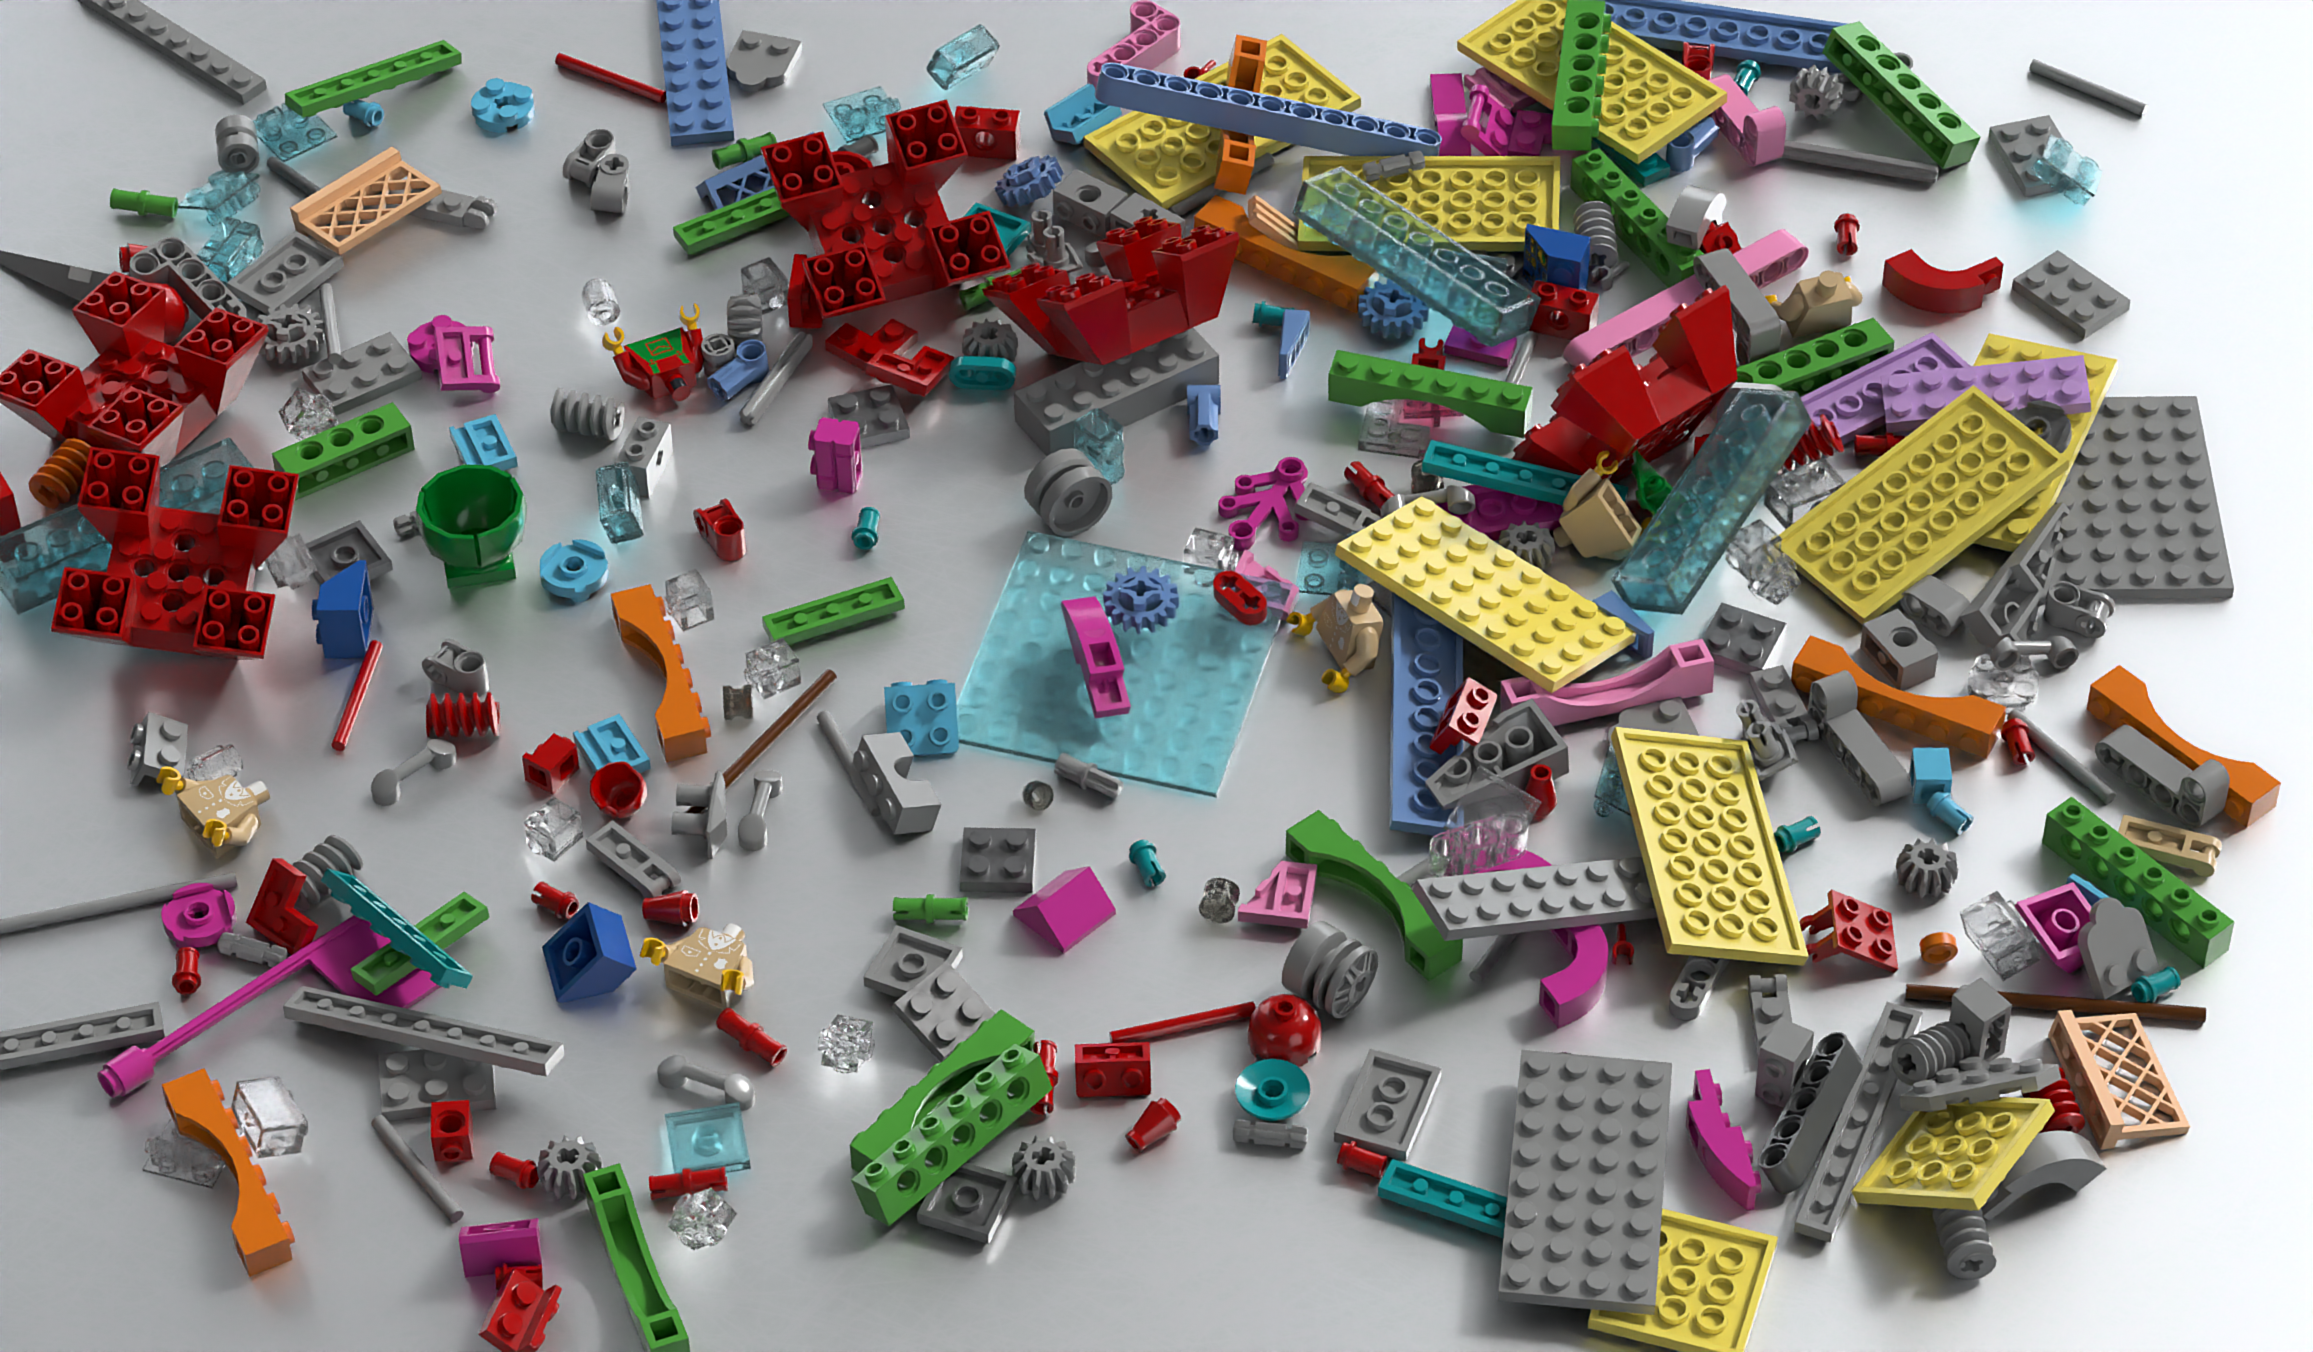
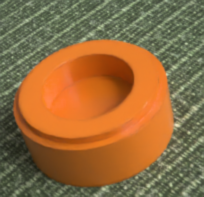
M1932 933L1922 938L1919 943L1922 959L1931 964L1948 962L1958 953L1956 938L1950 933Z

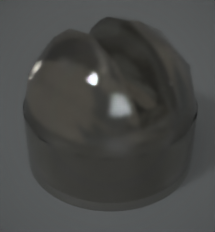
M1036 780L1029 782L1023 787L1022 798L1028 807L1041 811L1051 805L1054 793L1050 785ZM1033 791L1036 794V796L1040 799L1037 802L1035 801L1032 795Z

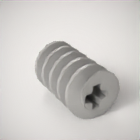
M1600 201L1583 203L1573 214L1574 233L1591 237L1589 271L1601 265L1611 269L1618 262L1615 220L1611 214V207Z
M562 388L556 390L550 409L551 423L556 430L564 431L567 428L570 433L580 431L582 435L586 436L592 433L597 438H602L605 435L607 440H615L619 436L625 415L624 403L621 402L618 408H615L614 398L609 397L605 406H603L600 395H596L593 402L589 403V394L583 393L580 401H577L576 391L571 390L567 399H565Z
M330 835L325 839L324 843L316 845L313 851L304 854L302 860L300 859L293 863L292 866L307 875L295 906L304 911L309 910L310 906L307 899L315 904L320 901L319 892L324 895L331 893V889L321 882L327 868L350 875L353 874L351 867L355 870L362 869L363 862L360 855L345 839L336 835Z
M1945 1021L1902 1039L1895 1045L1892 1052V1066L1895 1074L1903 1083L1913 1086L1916 1082L1931 1080L1936 1077V1072L1959 1066V1061L1970 1054L1968 1036L1956 1023Z
M1933 1208L1932 1217L1936 1223V1231L1943 1248L1946 1266L1950 1274L1956 1278L1964 1280L1978 1279L1992 1272L1996 1266L1997 1260L1993 1255V1247L1989 1243L1990 1236L1986 1231V1223L1982 1218L1983 1212L1981 1208L1979 1211Z

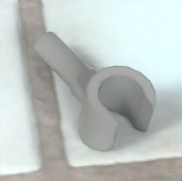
M1623 261L1612 269L1602 265L1595 267L1592 270V282L1595 284L1601 280V288L1609 290L1612 287V279L1629 268V263Z

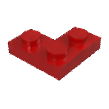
M893 318L872 336L845 323L825 340V350L866 371L867 362L880 349L902 356L918 342V331Z
M924 346L910 360L880 349L867 362L865 374L876 378L882 383L892 384L907 390L911 394L925 397L950 371V365L954 360V356Z
M272 858L246 923L276 945L286 948L287 952L293 955L313 941L318 925L294 909L307 875L282 858Z

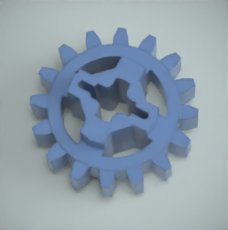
M1045 155L1041 159L1039 156L1030 157L1022 163L1012 165L1007 170V173L1003 174L1004 179L996 182L998 186L994 189L1003 206L1008 204L1009 207H1013L1017 203L1019 207L1029 205L1035 200L1049 195L1051 189L1056 188L1054 183L1062 180L1061 176L1064 172L1055 156L1050 158L1049 155Z
M1389 278L1384 285L1376 281L1374 282V289L1366 287L1364 295L1359 296L1358 318H1362L1363 327L1371 326V333L1373 334L1380 330L1383 331V337L1385 338L1389 333L1395 334L1396 338H1400L1401 332H1406L1411 336L1413 335V328L1421 330L1423 329V322H1428L1429 298H1425L1424 290L1416 291L1417 284L1412 283L1406 286L1404 279H1401L1398 283H1393L1391 278Z
M1141 566L1140 572H1134L1129 567L1127 568L1126 576L1117 572L1115 574V582L1108 581L1106 583L1107 591L1103 592L1106 616H1111L1113 625L1122 622L1123 631L1127 632L1131 627H1135L1137 634H1141L1143 628L1148 627L1149 631L1153 633L1155 632L1156 624L1166 627L1168 626L1167 618L1175 619L1176 608H1179V594L1177 592V584H1171V576L1169 574L1160 577L1159 569L1157 568L1148 573L1145 566Z

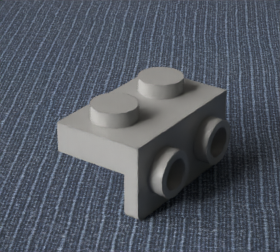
M148 711L141 724L136 723L130 735V743L134 744L127 763V769L131 770L130 784L138 786L144 775L157 778L161 768L165 766L175 768L179 771L181 777H184L188 724Z

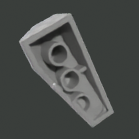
M1531 698L1500 713L1493 720V725L1483 733L1477 746L1470 745L1460 755H1454L1425 781V786L1442 810L1522 792L1526 788L1530 771L1535 765L1543 764L1550 767L1552 770V780L1569 773L1568 746Z

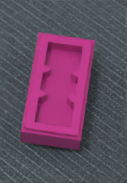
M1453 324L1444 344V353L1507 368L1517 347V338Z

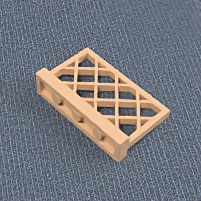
M390 147L292 206L290 211L297 232L306 237L311 235L337 254L342 255L440 195L442 190L438 183L402 161L400 151ZM426 188L420 193H411L412 189ZM389 190H404V194H389ZM386 204H401L396 208L385 209ZM379 205L378 209L363 210L364 206ZM376 219L370 224H360L361 220ZM338 221H353V225L338 226ZM337 235H350L340 242L335 239Z
M2072 1010L2057 1012L2048 1037L2100 1150L2114 1149L2117 1141L2123 1139L2188 1133L2190 1125L2136 1013L2075 1018ZM2129 1026L2133 1038L2130 1040L2113 1031L2115 1027ZM2081 1030H2090L2100 1035L2101 1038L2096 1043L2085 1037ZM2106 1039L2124 1048L2125 1050L2122 1055L2102 1046ZM2131 1052L2143 1058L2147 1066L2143 1068L2126 1059V1057ZM2098 1055L2113 1063L2114 1067L2109 1071L2098 1065L2094 1057ZM2122 1068L2139 1078L2133 1084L2116 1075L2118 1069ZM2143 1080L2159 1089L2161 1093L2159 1097L2139 1087ZM2110 1083L2127 1092L2128 1095L2124 1100L2110 1093L2107 1087ZM2134 1096L2152 1107L2147 1113L2129 1103L2131 1098ZM2159 1109L2172 1116L2174 1122L2166 1123L2153 1116V1114ZM2124 1112L2142 1123L2140 1125L2125 1126L2121 1114Z

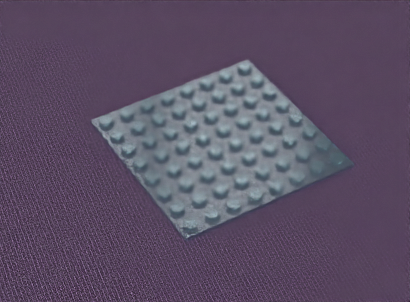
M1027 531L956 705L959 743L1054 764L1062 753H1067L1082 762L1097 764L1098 770L1111 776L1217 798L1293 585L1240 574L1259 590L1267 601V616L1265 620L1260 624L1249 626L1239 622L1214 598L1213 580L1218 573L1225 570ZM1141 566H1145L1148 573L1157 568L1159 569L1160 577L1169 574L1171 576V584H1177L1179 608H1176L1175 619L1167 618L1168 626L1166 627L1156 624L1155 632L1153 633L1146 627L1143 628L1141 634H1137L1135 627H1131L1125 632L1123 631L1122 622L1113 625L1111 616H1106L1124 665L1123 679L1131 708L1129 714L1094 718L1081 665L1076 664L1061 608V601L1095 596L1105 612L1103 592L1107 591L1106 583L1108 581L1115 582V574L1117 572L1126 576L1127 568L1129 567L1134 572H1140Z

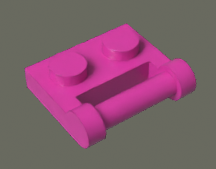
M1476 84L1471 88L1469 96L1471 105L1467 120L1462 124L1461 135L1485 156H1507L1515 117L1512 116L1509 110L1503 108L1489 96V89L1485 85ZM1483 111L1481 123H1479L1481 112Z
M435 327L434 342L441 391L481 390L484 393H494L500 390V380L495 375L491 344L494 341V334L491 327ZM470 342H475L479 346L482 375H474Z

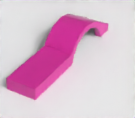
M1462 73L1430 74L1434 126H1437L1438 134L1442 138L1439 156H1471V143L1461 135L1462 124L1468 117Z

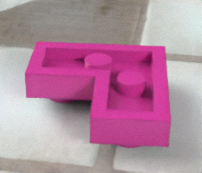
M1517 110L1507 156H1541L1543 144L1552 145L1553 114Z

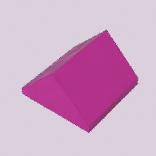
M1090 866L1064 871L1013 910V915L1064 954L1116 914L1114 905Z
M2074 882L2018 901L2014 907L2057 966L2071 974L2084 964L2078 945V936L2081 928L2090 922L2089 913L2091 906Z
M538 1218L461 1227L459 1246L465 1278L495 1274V1267H503V1263H507V1267L537 1266L542 1264Z

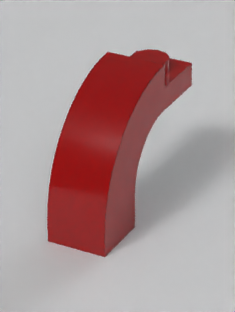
M1910 249L1885 260L1882 285L1900 301L1920 310L1942 314L1969 312L1982 307L1984 295L2000 289L2004 264L1997 257H1993L1968 269L1946 271L1930 266Z

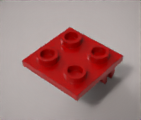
M1831 889L1827 893L1828 905L1814 915H1807L1800 919L1801 931L1810 926V935L1834 927L1832 933L1817 943L1806 945L1808 956L1813 954V963L1844 953L1892 973L1898 970L1891 913Z

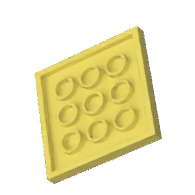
M2000 1097L1999 1099L1969 1104L1967 1100L1957 1104L1946 1105L1947 1109L1933 1112L1914 1111L1851 1192L1857 1203L1979 1211L2055 1112L2050 1099Z
M1662 1208L1655 1314L1592 1309L1588 1319V1328L1681 1352H1745L1776 1251L1778 1237Z

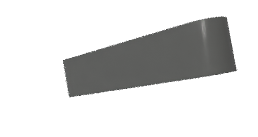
M1842 1032L1831 1033L1817 1044L1759 1155V1166L1774 1189L1780 1194L1791 1193L1804 1183L1863 1068L1861 1058L1847 1036Z

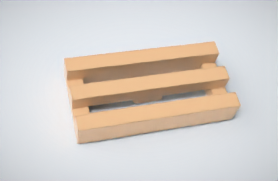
M1257 195L1249 199V224L1275 242L1298 251L1299 226Z

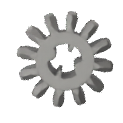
M1815 65L1810 67L1809 70L1802 68L1790 84L1789 101L1796 103L1795 111L1803 110L1806 118L1812 114L1819 121L1824 115L1830 117L1834 114L1837 107H1840L1843 100L1844 84L1837 82L1838 74H1828L1827 67L1822 71H1819Z
M749 294L731 296L727 303V333L733 339L735 349L746 340L754 339L762 342L763 322L761 300L759 297L749 296Z
M986 318L984 323L973 322L972 328L965 329L962 343V353L964 356L999 357L1011 362L1015 361L1018 338L1016 333L1013 332L1011 324L1002 325L1000 319H997L995 322H989Z
M1523 520L1520 526L1510 523L1507 530L1501 531L1499 545L1513 551L1518 557L1540 568L1542 571L1545 568L1551 567L1553 554L1555 553V542L1548 528L1540 529L1538 522L1533 525H1527Z
M1917 838L1914 845L1905 844L1902 853L1899 854L1896 861L1898 884L1905 886L1907 894L1918 892L1921 899L1925 894H1930L1937 899L1940 892L1949 893L1952 884L1955 883L1959 869L1957 868L1956 853L1948 851L1947 843L1936 845L1933 838L1929 843H1924Z
M564 1135L562 1142L556 1143L550 1140L548 1149L540 1150L537 1175L546 1193L554 1192L558 1200L568 1194L575 1200L577 1193L582 1192L585 1194L583 1174L602 1169V1161L593 1142L584 1143L581 1136L577 1137L574 1141H569Z
M1051 1135L1046 1141H1040L1035 1136L1032 1144L1021 1142L1019 1152H1015L1012 1157V1176L1017 1177V1185H1019L1022 1194L1033 1192L1036 1201L1041 1195H1048L1053 1200L1055 1192L1066 1194L1068 1184L1074 1183L1076 1171L1074 1168L1075 1156L1073 1151H1068L1065 1141L1054 1144Z

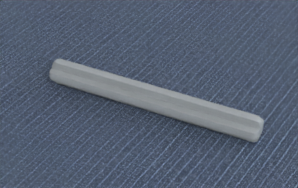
M1785 140L1782 158L1930 183L1936 182L1939 167L1933 164Z

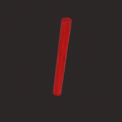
M558 53L556 56V65L660 103H664L667 99L666 91L563 53Z
M372 640L369 643L331 746L336 751L345 750L381 654L383 645L377 640Z
M1254 1001L1111 1031L1109 1032L1110 1042L1131 1043L1251 1017L1256 1006Z

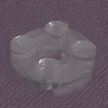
M1980 655L1975 659V664L1970 669L1967 691L1969 695H1975L2005 706V715H2008L2013 709L2023 712L2026 705L2031 702L2033 704L2037 699L2039 677L2037 672L2031 667V660L2028 657L2020 655L2018 663L2005 671L1996 669L1990 660V655ZM1998 682H2006L2008 687H2001V684Z

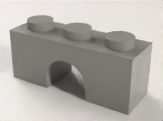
M901 732L862 735L858 749L853 756L854 767L856 771L860 772L867 785L869 794L874 797L883 819L887 821L893 834L932 831L942 804L928 780L911 781L906 779L914 755Z

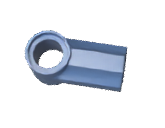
M1705 117L1667 144L1666 162L1670 165L1671 170L1676 172L1690 170L1694 165V158L1719 136V127L1715 124L1712 117Z
M750 339L740 343L736 350L737 356L707 378L708 387L712 390L715 397L725 401L749 383L756 384L763 381L770 370L766 347L761 341Z
M1187 385V415H1190V440H1194L1198 445L1207 446L1218 439V415H1221V385Z

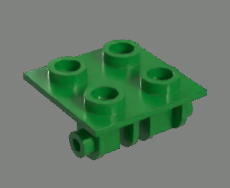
M1636 450L1633 453L1634 464L1631 466L1638 485V490L1635 491L1636 499L1642 509L1647 508L1653 517L1657 519L1659 527L1664 526L1675 537V526L1691 520L1692 508Z

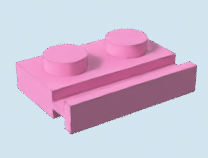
M1485 67L1477 69L1476 74L1472 76L1469 74L1464 75V86L1470 91L1476 84L1485 85L1489 89V96L1512 113L1538 102Z

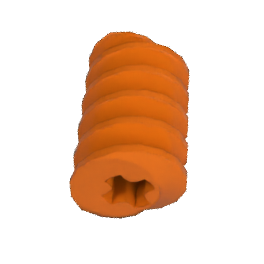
M75 438L62 442L60 448L55 450L53 455L46 460L45 464L38 469L37 473L30 478L28 484L33 497L50 509L58 508L59 503L65 504L68 502L70 496L78 491V486H81L83 483L91 446Z

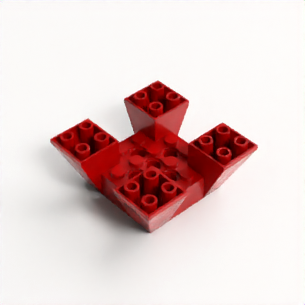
M947 99L885 115L888 163L839 175L823 131L761 147L760 151L781 207L808 232L817 255L802 259V264L822 319L844 315L1011 270L1010 262L990 210L949 221L938 191L968 158V153Z
M1152 216L1143 217L1133 222L1134 227L1126 230L1124 228L1111 230L1105 234V239L1096 242L1097 248L1112 278H1109L1108 275L1095 276L1094 273H1086L1076 277V283L1071 285L1066 270L1053 268L1052 265L1040 266L1039 263H1032L1022 267L1020 274L1012 277L1011 275H1003L993 279V285L982 290L984 296L1048 354L1105 365L1217 318L1240 237L1238 232L1227 231L1224 227L1210 228L1209 225H1203L1192 229L1190 236L1181 239L1182 229L1180 223L1168 222L1166 218L1155 220Z
M114 271L72 309L73 315L100 356L81 372L80 368L75 365L28 349L0 374V403L51 439L59 442L75 438L84 441L91 447L160 456L161 471L238 398L269 329L265 324L216 307L175 346L163 343L166 309L165 289Z
M1723 285L1715 291L1708 288L1695 298V303L1690 306L1683 303L1675 308L1669 315L1672 319L1658 329L1660 335L1652 344L1657 353L1650 358L1649 364L1642 367L1641 364L1635 366L1625 345H1622L1614 351H1611L1610 348L1605 349L1593 359L1594 363L1587 367L1583 363L1574 368L1567 375L1569 380L1556 390L1558 396L1550 405L1556 414L1550 418V423L1544 427L1537 424L1524 434L1526 440L1514 448L1515 455L1512 459L1582 476L1589 468L1594 469L1597 466L1596 459L1599 453L1609 451L1610 454L1602 461V466L1609 467L1617 460L1618 468L1612 474H1603L1601 479L1608 478L1611 483L1617 484L1633 474L1631 466L1634 464L1633 453L1636 450L1650 464L1691 439L1738 379L1730 291L1728 287Z
M90 447L77 507L79 512L112 545L107 572L64 567L51 632L101 643L232 660L264 659L276 596L275 594L254 592L252 587L256 569L288 537L299 474L229 465L220 514L159 507L160 456Z

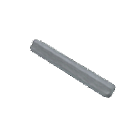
M801 331L796 334L739 412L741 416L740 421L743 424L747 423L753 426L757 423L813 346V337L809 333L805 334Z

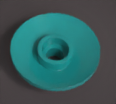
M1266 1059L1247 1066L1239 1074L1235 1084V1096L1241 1108L1253 1117L1268 1121L1284 1120L1298 1114L1306 1106L1310 1098V1082L1306 1074L1298 1066L1284 1060Z

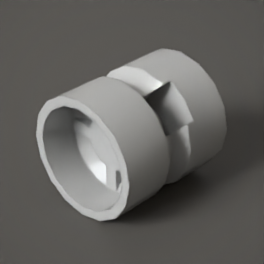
M230 115L221 119L215 128L219 166L223 171L233 175H243L253 171L258 166L260 160L256 125L251 119L242 115Z

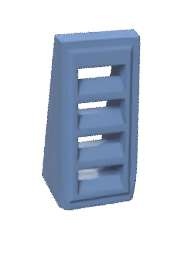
M1285 309V312H1283L1278 376H1280V379H1287L1309 336V311Z
M1611 590L1592 601L1598 606L1599 610L1610 617H1617L1623 620L1625 626L1636 633L1634 643L1627 646V648L1646 659L1653 655L1654 630L1615 592Z

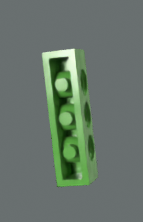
M392 402L273 452L272 458L275 471L299 474L295 496L296 501L413 451L415 447L410 423Z

